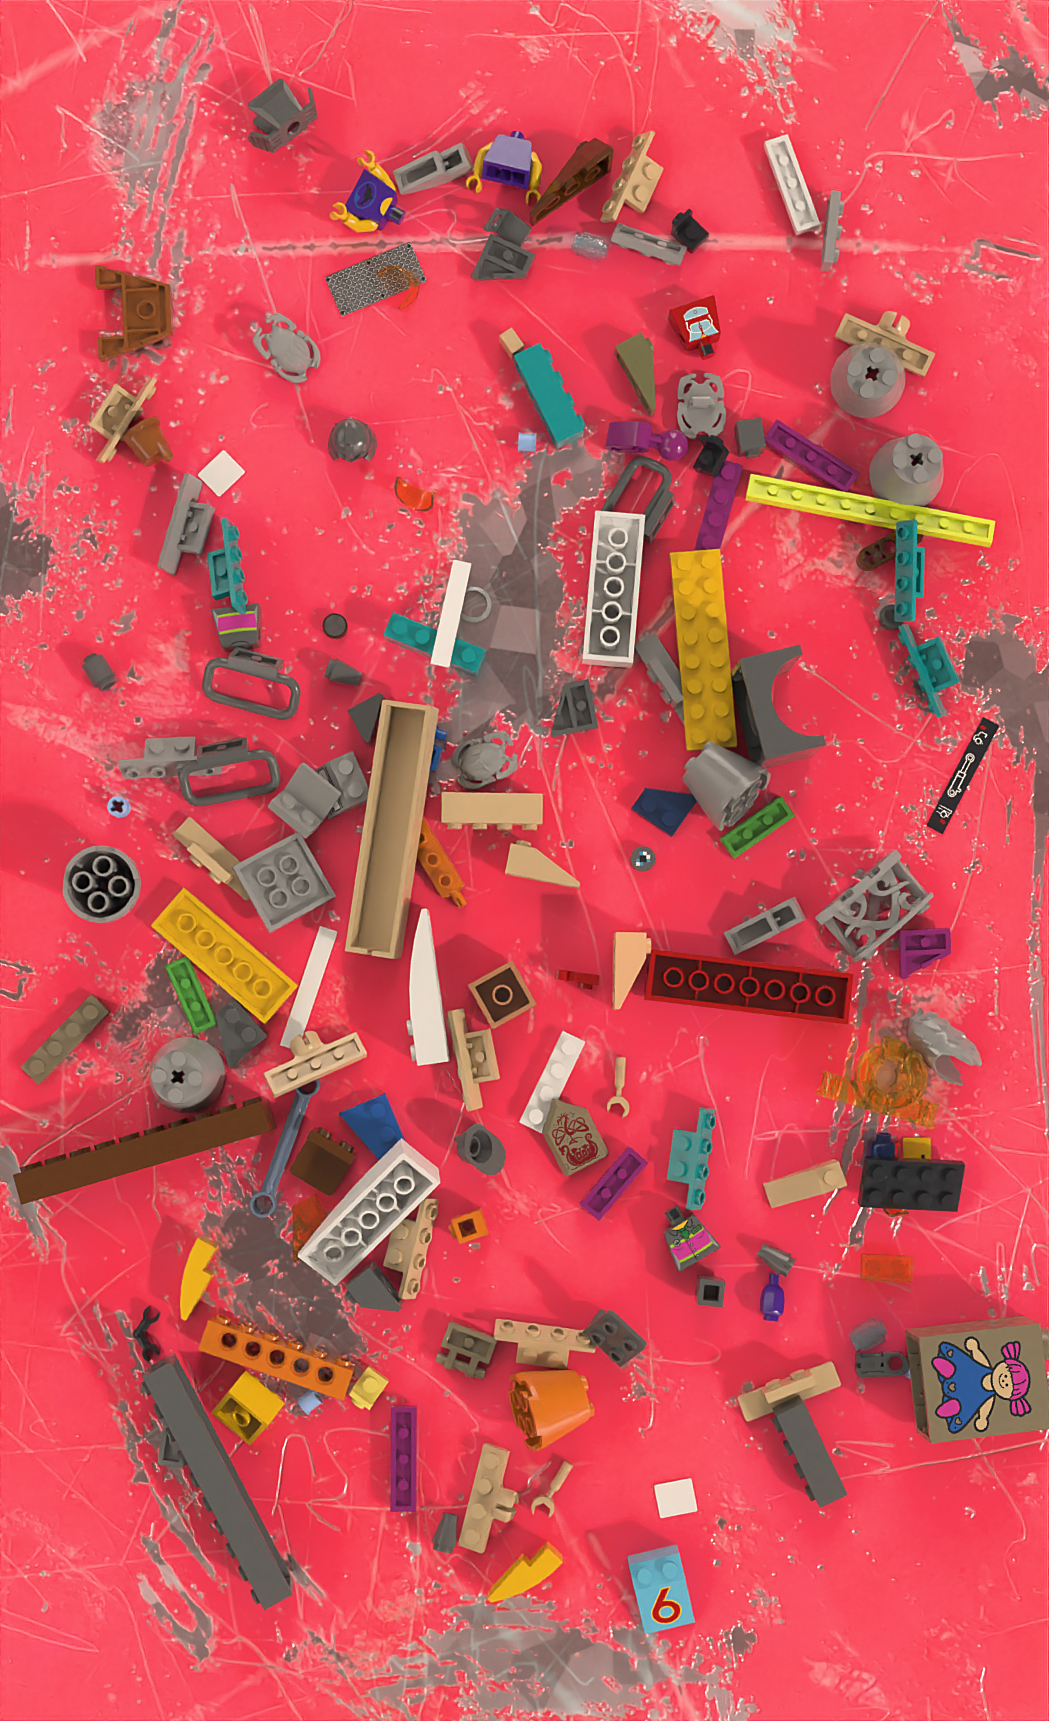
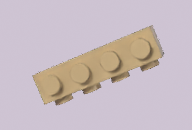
M442 792L441 823L442 825H447V829H462V825H472V829L486 830L487 825H497V830H512V826H522V830H537V826H542L543 794Z

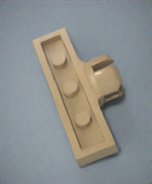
M886 311L877 325L869 324L845 313L834 338L852 346L863 342H875L885 345L896 353L905 370L923 378L925 377L936 353L911 343L906 339L910 321L902 315L896 327H893L892 324L897 315L893 311Z
M314 1031L304 1032L306 1036L304 1041L301 1035L293 1038L290 1042V1049L294 1059L264 1072V1078L273 1097L276 1098L367 1057V1052L357 1033L350 1034L330 1044H323Z
M490 1443L483 1444L458 1542L459 1546L478 1553L485 1552L493 1519L508 1522L514 1517L517 1508L513 1507V1504H518L519 1496L517 1492L506 1489L503 1486V1477L510 1450Z

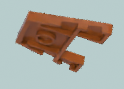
M95 265L97 290L122 289L123 336L98 337V358L100 362L108 361L173 336L172 292L170 284L141 276L135 277L123 271H113L106 269L104 266Z

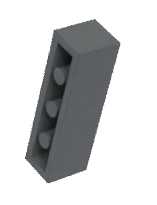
M800 1395L772 1408L776 1416L772 1418L774 1426L778 1433L783 1431L787 1439L783 1441L788 1455L794 1454L797 1463L793 1465L799 1478L805 1477L808 1486L804 1488L810 1501L816 1500L819 1507L822 1508L848 1495Z

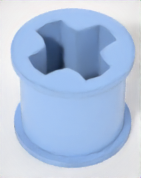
M519 432L518 452L531 451L535 453L536 433L524 434Z
M115 796L108 801L107 809L111 815L123 818L129 814L131 806L126 799ZM116 802L124 803L121 813L114 811L116 809Z
M311 1389L301 1397L296 1398L302 1410L308 1415L318 1405L323 1404V1400L318 1392Z

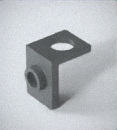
M495 208L483 230L486 232H497L508 242L522 247L532 227L509 209Z

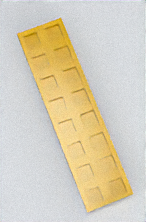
M720 549L670 553L681 694L684 698L682 706L686 751L702 750L709 741L724 748H736L737 739Z

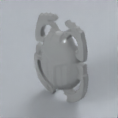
M279 312L273 314L266 319V323L273 321L272 331L269 334H262L260 336L262 328H257L252 342L263 358L268 360L270 355L273 357L269 363L282 378L291 383L304 382L307 380L305 370L308 367L318 368L321 359L320 351L307 334H304L301 330H298L296 334L293 332L297 326L289 318ZM284 322L288 328L277 327L276 323ZM262 338L266 339L267 351L261 345ZM306 341H308V343L311 346L313 358H310V350ZM281 369L287 372H297V375L292 376L285 374L281 371Z
M695 373L680 378L678 399L685 402H679L677 410L678 424L681 432L690 439H695L699 432L704 431L709 437L710 435L718 436L722 432L726 421L724 401H718V399H723L724 388L720 376L705 373L704 377L709 379L703 384L690 380L696 377ZM691 383L690 390L687 394H684V387ZM709 383L715 384L718 391L714 392ZM719 414H722L718 425L713 428L712 426L717 422ZM682 416H684V418H685L687 424L690 425V427H692L691 429H689V428L685 425V423L683 422Z
M506 731L485 735V743H483V738L472 739L462 743L455 749L451 762L452 765L459 766L462 771L460 777L457 778L460 785L468 789L483 788L496 781L494 775L499 780L508 777L518 769L517 754L514 753L512 755L513 760L505 754L507 743L509 746H513L512 738L506 734ZM494 738L501 739L503 744L500 745L492 743V740ZM470 745V748L465 751L464 756L461 758L464 749ZM509 761L508 769L502 772V767ZM468 778L475 781H482V783H472L468 781Z

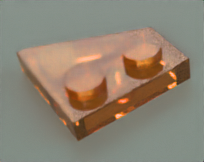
M317 1194L292 1206L294 1263L300 1260L298 1253L328 1217Z

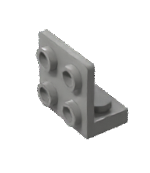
M303 762L299 765L285 789L271 800L268 808L304 838H307L321 826L341 796V792Z

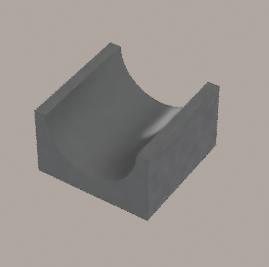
M801 645L739 659L731 672L732 691L750 761L765 769L811 758L826 745L824 735L808 736L788 728L776 714L772 703L774 679L783 673L789 672L803 655Z

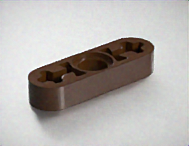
M896 531L863 548L859 552L856 563L861 570L872 571L896 557V552L888 554L883 549V544L886 541H892L896 545ZM917 534V545L922 541L924 535ZM877 547L879 556L872 560V565L869 562L864 563L865 553L871 556L877 552V549H875Z

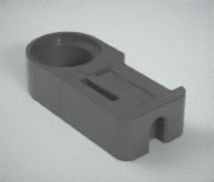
M881 1351V1355L880 1353L861 1355L859 1352L855 1353V1372L859 1377L901 1376L908 1369V1361L899 1351ZM894 1356L902 1359V1366L898 1370H891L889 1368V1360Z

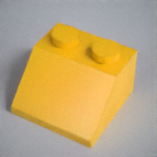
M245 1371L211 1414L248 1445H251L270 1424L285 1403L280 1400L275 1392L270 1391L261 1384L256 1376Z

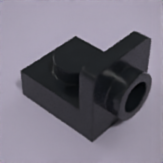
M689 208L685 213H678L673 219L671 235L681 245L686 246L687 250L692 254L709 238V233L692 217L693 211Z
M700 435L698 440L704 447L693 469L698 473L716 478L729 454V450L723 445L724 441L715 435H710V437Z

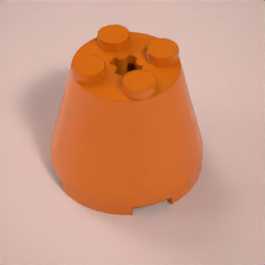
M574 1370L522 1371L509 1377L510 1382H513V1389L508 1390L516 1427L520 1428L527 1439L524 1440V1444L531 1452L546 1448L588 1421L589 1417L594 1416V1407L591 1401H588L586 1393L588 1390L587 1379L584 1375L579 1376Z

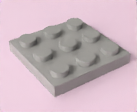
M298 832L232 867L269 934L336 897L303 837Z

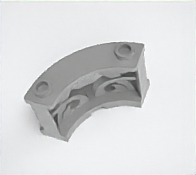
M896 849L873 866L860 878V882L851 889H847L815 917L821 925L825 924L853 957L854 963L862 958L865 961L870 959L877 952L875 950L876 947L893 935L916 913L920 915L931 906L928 902L934 895L931 892L927 893L899 860L902 856ZM880 880L884 883L883 887L889 885L890 888L885 891H879L877 889V882ZM903 886H905V888H906L911 894H909V893H901V894H900V890H899V889L902 888ZM865 890L876 896L891 894V911L888 920L868 921L862 919L867 909L866 898L863 894ZM908 895H912L916 899L913 904L906 902ZM854 902L860 905V911L856 917L852 915L857 911H852L850 908ZM900 908L906 910V912L899 918ZM833 916H834L835 918H837L838 920H840V921H842V922H844V923H846V924L849 925V926L845 929V931H844V930L842 929V927L836 922V920L833 918ZM855 927L860 928L856 933L857 940H859L861 935H866L868 938L866 944L860 948L848 936ZM886 929L884 932H882L879 936L876 937L874 930Z

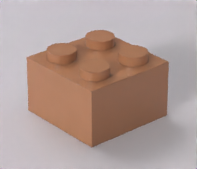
M513 961L504 964L468 985L492 1030L537 1005Z

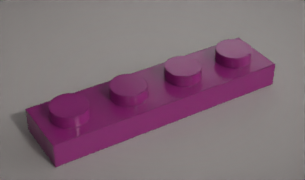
M777 419L764 437L767 446L837 491L847 492L860 473Z
M725 460L717 477H714L694 551L721 548L743 465Z
M391 1405L390 1512H416L417 1405Z

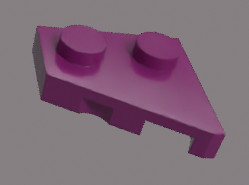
M948 927L898 930L899 977L901 979H906L917 970L924 969L935 960L942 959L951 954V932Z

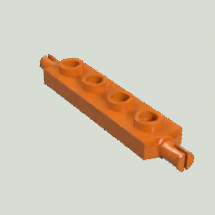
M423 816L417 857L441 897H452L458 909L468 904L460 892L465 883Z

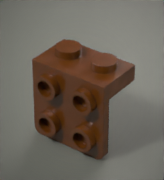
M319 1127V1129L313 1128L291 1165L290 1172L322 1193L331 1196L336 1191L358 1153L354 1152V1147L346 1141L341 1140V1142H338L331 1138L333 1134L322 1127Z

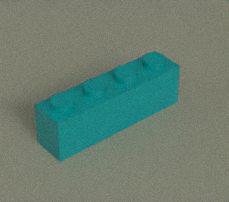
M538 343L515 354L514 365L557 450L582 438L583 428L586 426L580 414L576 415L573 409L575 403L569 392L565 393L562 387L564 381L558 370L554 371L551 365L553 359L549 350H544L541 343Z
M393 612L383 636L385 641L432 659L438 630ZM455 638L449 667L477 678L486 656V650Z

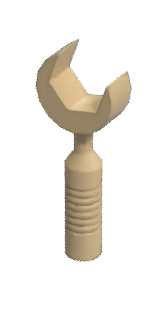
M616 1057L614 1081L616 1096L609 1099L606 1106L608 1112L611 1104L620 1103L625 1109L621 1118H624L629 1112V1103L625 1098L621 1097V1090L625 1082L626 1057Z
M565 1460L551 1482L548 1494H540L533 1499L531 1503L533 1515L535 1506L544 1503L550 1508L548 1517L552 1516L554 1503L551 1497L562 1486L574 1466L572 1463Z

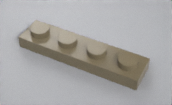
M91 994L21 1068L40 1085L111 1011L94 994Z

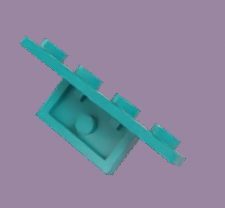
M222 518L224 548L207 553L212 597L215 600L230 597L232 606L242 615L246 613L245 604L248 603V599L243 590L245 576L240 566L242 553L237 541L240 538V534L235 524L233 525L227 518Z
M917 520L898 521L896 523L895 622L915 621L916 598H924L925 548L917 547Z
M908 624L898 626L900 642L903 646H907L910 653L908 655L909 663L919 674L918 684L923 692L926 691L929 701H927L930 712L933 715L936 714L937 718L946 716L947 713L938 692L960 683V680L942 638L937 637L918 646Z
M700 1108L697 1132L680 1129L673 1130L667 1180L689 1184L686 1209L701 1210L706 1198L704 1187L705 1180L709 1175L708 1158L713 1146L711 1141L712 1130L716 1124L715 1109Z

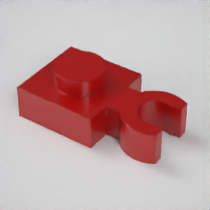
M557 969L555 979L577 982V988L592 990L593 985H598L600 975Z

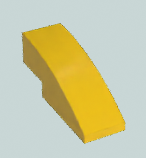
M203 1235L197 1238L184 1270L180 1309L181 1319L185 1321L191 1316L215 1273L207 1268V1265L219 1245Z
M548 1541L531 1560L522 1553L489 1589L488 1600L491 1603L504 1600L532 1588L551 1575L563 1563V1555Z

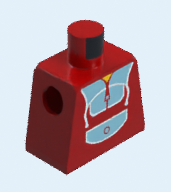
M712 295L670 309L668 320L685 351L689 352L698 349L702 360L713 357L715 351L712 344L718 342L721 335L715 296Z

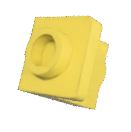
M368 1365L349 1393L352 1397L351 1401L361 1409L366 1407L370 1410L377 1397L388 1384L389 1379Z

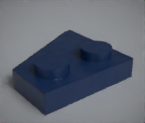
M645 788L631 810L672 837L697 801L691 794Z

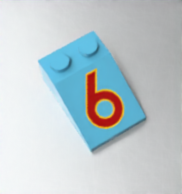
M677 1544L627 1556L645 1634L695 1623Z

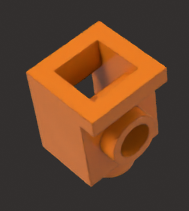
M481 1207L453 1217L451 1219L452 1224L448 1225L452 1239H458L459 1244L488 1235L489 1233ZM470 1221L473 1225L472 1229L465 1230L463 1223Z

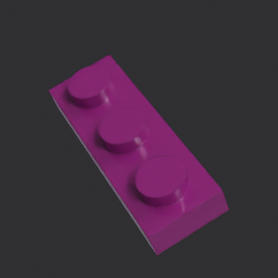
M628 1145L579 1204L600 1221L648 1162Z

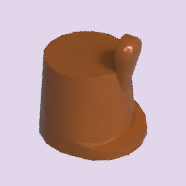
M157 416L139 422L123 437L144 467L151 466L161 460L170 462L173 459V453L160 428V421Z

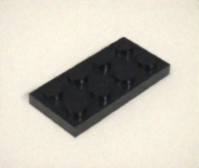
M865 1156L857 1203L860 1207L958 1212L965 1163L959 1160Z

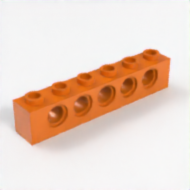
M212 1316L208 1320L198 1348L199 1351L342 1401L344 1400L356 1367L351 1365L350 1360L343 1357L330 1358L327 1356V1352L316 1348L310 1351L303 1348L302 1343L294 1340H289L287 1343L279 1340V1336L274 1333L265 1332L262 1334L254 1331L255 1327L245 1323H241L240 1326L230 1323L231 1319L226 1316ZM224 1334H233L236 1338V1344H227L224 1340ZM251 1341L257 1342L260 1346V1352L252 1353L248 1349V1343ZM272 1351H282L284 1360L280 1362L275 1361L272 1357ZM299 1358L305 1359L309 1364V1368L306 1370L299 1369L296 1366V1360ZM329 1367L333 1372V1376L331 1378L322 1377L320 1368Z

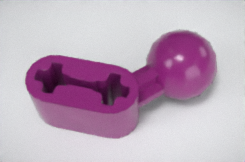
M610 422L605 448L617 453H646L650 447L657 449L662 458L668 461H676L686 454L688 440L684 433L678 430H667L661 435L652 433L653 426L645 422Z

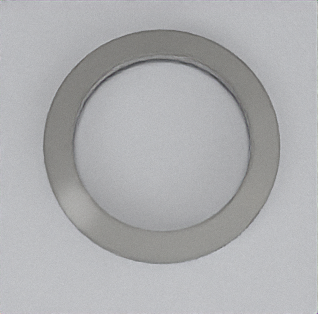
M468 587L465 594L471 591L481 593L486 598L487 608L478 617H468L461 610L460 617L467 622H480L491 611V598L482 588Z

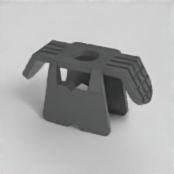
M282 78L278 79L250 101L248 108L258 115L253 119L254 125L268 135L251 132L248 136V141L258 149L274 153L281 146L287 145L288 142L302 131H305L308 125L318 118L312 87H308L310 102L303 108ZM296 124V127L291 132H287L288 129H292Z

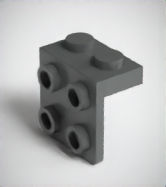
M603 1308L600 1309L583 1331L590 1338L591 1342L605 1352L619 1367H622L647 1346L646 1341L612 1310L605 1311Z

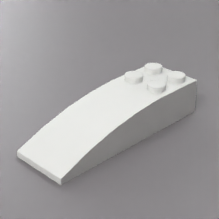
M595 511L582 664L632 667L645 515Z
M421 909L410 969L411 1020H407L408 1035H413L415 1045L410 1046L412 1061L417 1060V1066L450 1060L428 909Z
M401 1138L332 1210L300 1250L298 1257L336 1286L441 1183L439 1169Z

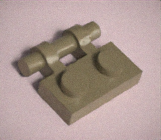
M450 1320L441 1343L442 1347L450 1349L448 1355L438 1352L435 1362L444 1365L443 1368L448 1370L453 1368L461 1371L469 1378L474 1376L483 1380L486 1370L477 1367L479 1361L489 1364L497 1340L491 1335ZM457 1352L471 1357L470 1362L466 1363L456 1359Z

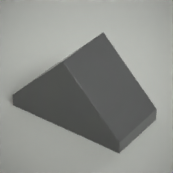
M379 693L347 710L365 744L370 746L380 717L382 699L385 700L384 695Z

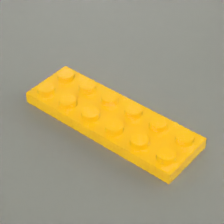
M183 888L151 925L264 1024L270 1020L299 986L186 888Z

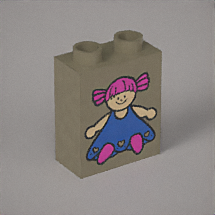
M1021 1315L905 1329L916 1433L928 1442L939 1443L1049 1429V1380H1047L1045 1360H1049V1330L1041 1328L1039 1322Z

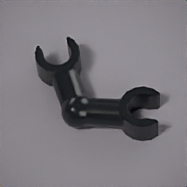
M151 1305L144 1310L143 1319L133 1331V1337L143 1349L142 1356L148 1362L150 1361V1357L147 1354L148 1349H154L157 1355L160 1354V1348L156 1344H151L145 1334L150 1325L156 1322L161 1315V1312H159L155 1318H150L147 1312Z

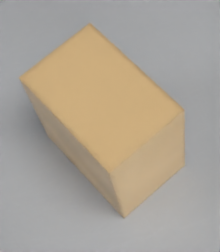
M512 327L499 335L500 344L511 360H514L515 354L524 351V344Z

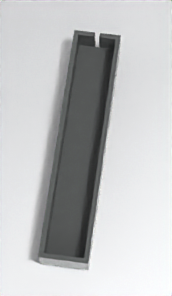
M175 1352L148 1366L143 1375L142 1387L147 1396L152 1395L156 1404L153 1407L159 1419L164 1418L168 1427L165 1429L171 1442L176 1441L180 1448L178 1455L184 1466L188 1464L192 1471L190 1478L196 1489L200 1487L204 1494L202 1501L208 1512L213 1511L216 1517L214 1524L220 1535L225 1534L229 1542L226 1544L230 1556L232 1558L237 1557L241 1565L238 1567L242 1579L245 1582L249 1580L253 1588L250 1592L254 1602L257 1605L261 1603L265 1611L293 1594V1578Z

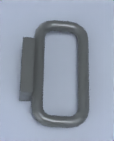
M639 456L628 463L600 511H612L638 467L645 466L659 473L662 476V482L643 513L645 515L643 540L652 543L676 502L674 493L668 491L672 483V474L664 464L650 457Z
M235 647L228 659L221 657L211 659L204 669L202 689L210 700L219 704L278 720H287L296 714L301 696L298 682L294 678L280 673L283 668L284 659ZM222 667L284 684L291 690L289 706L286 710H279L217 693L212 687L214 670Z
M247 737L197 746V761L185 764L178 774V779L184 799L189 804L198 807L269 794L278 788L281 782V774L278 762L270 751L264 749L249 751ZM263 759L268 763L271 781L267 784L202 797L195 796L192 793L188 776L194 771Z

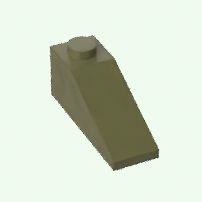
M640 332L616 345L614 355L649 417L654 415L656 408L654 347L650 339H645Z

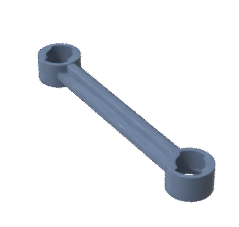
M320 1078L315 1080L317 1088L310 1094H305L306 1091L301 1086L295 1089L297 1093L261 1190L250 1201V1209L257 1217H268L277 1207L275 1193L310 1098L320 1090ZM267 1195L271 1199L272 1208L268 1213H261L262 1210L258 1208L257 1200H255L258 1196Z

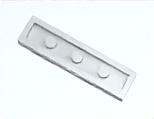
M788 134L765 141L764 149L795 235L819 228L820 222Z
M562 1031L519 1121L520 1123L542 1133L552 1099H559L585 1041Z

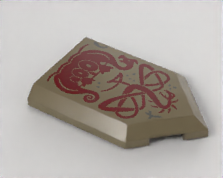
M552 1099L542 1134L564 1176H569L607 1156L609 1151L588 1110L584 1107Z

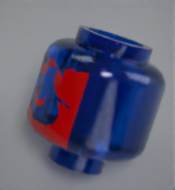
M878 1132L876 1137H871L867 1140L866 1156L899 1157L900 1143L896 1139L891 1138L892 1134Z

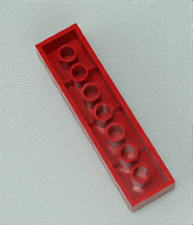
M651 949L648 958L644 1000L848 1024L854 974Z

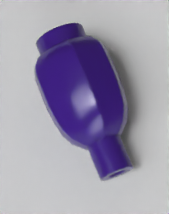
M769 1274V1283L763 1288L761 1293L760 1312L763 1315V1320L778 1322L779 1317L784 1312V1291L779 1285V1276L777 1274Z

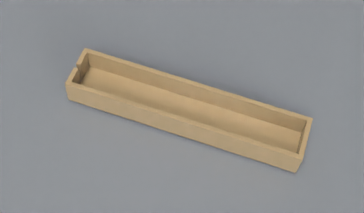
M382 699L345 951L366 955L371 954L372 956L390 959L402 958L439 712L438 708Z

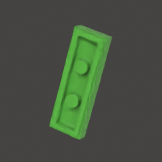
M779 796L719 840L731 857L735 859L795 815L784 799Z
M185 956L165 965V969L194 1035L218 1025L191 960Z

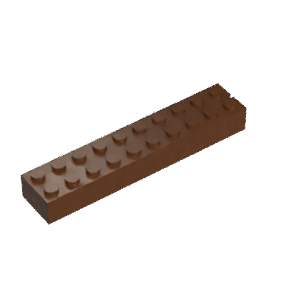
M261 1096L243 1101V1106L237 1108L236 1103L219 1108V1114L213 1115L211 1110L193 1116L194 1121L189 1122L188 1118L168 1123V1129H164V1126L160 1125L144 1130V1136L141 1137L139 1132L119 1138L120 1143L117 1144L113 1139L94 1145L95 1150L91 1151L89 1146L70 1152L69 1158L66 1157V1154L44 1160L45 1165L38 1161L19 1167L21 1172L14 1174L13 1178L21 1205L270 1132L276 1129V1124L269 1100L262 1101Z

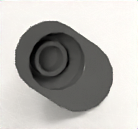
M473 1124L468 1130L454 1137V1142L457 1144V1153L462 1161L472 1164L486 1175H496L504 1167L506 1156L503 1144L483 1125Z

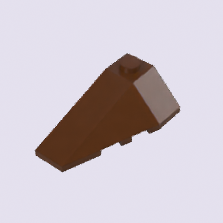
M593 138L589 142H582L531 210L530 224L534 226L611 172L612 147L597 138Z

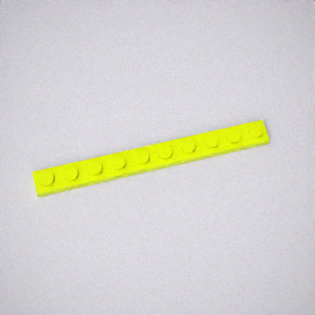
M754 474L750 475L745 499L746 501L896 529L898 521L917 520V534L989 548L992 544L995 521L915 505H903L889 500Z

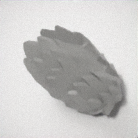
M919 1008L914 1017L909 1018V1045L920 1053L921 1060L929 1068H932L940 1078L950 1084L960 1086L964 1084L960 1078V1072L953 1065L949 1056H954L970 1066H982L981 1055L975 1044L965 1036V1033L950 1025V1022L937 1016L934 1012L924 1013L922 1008Z

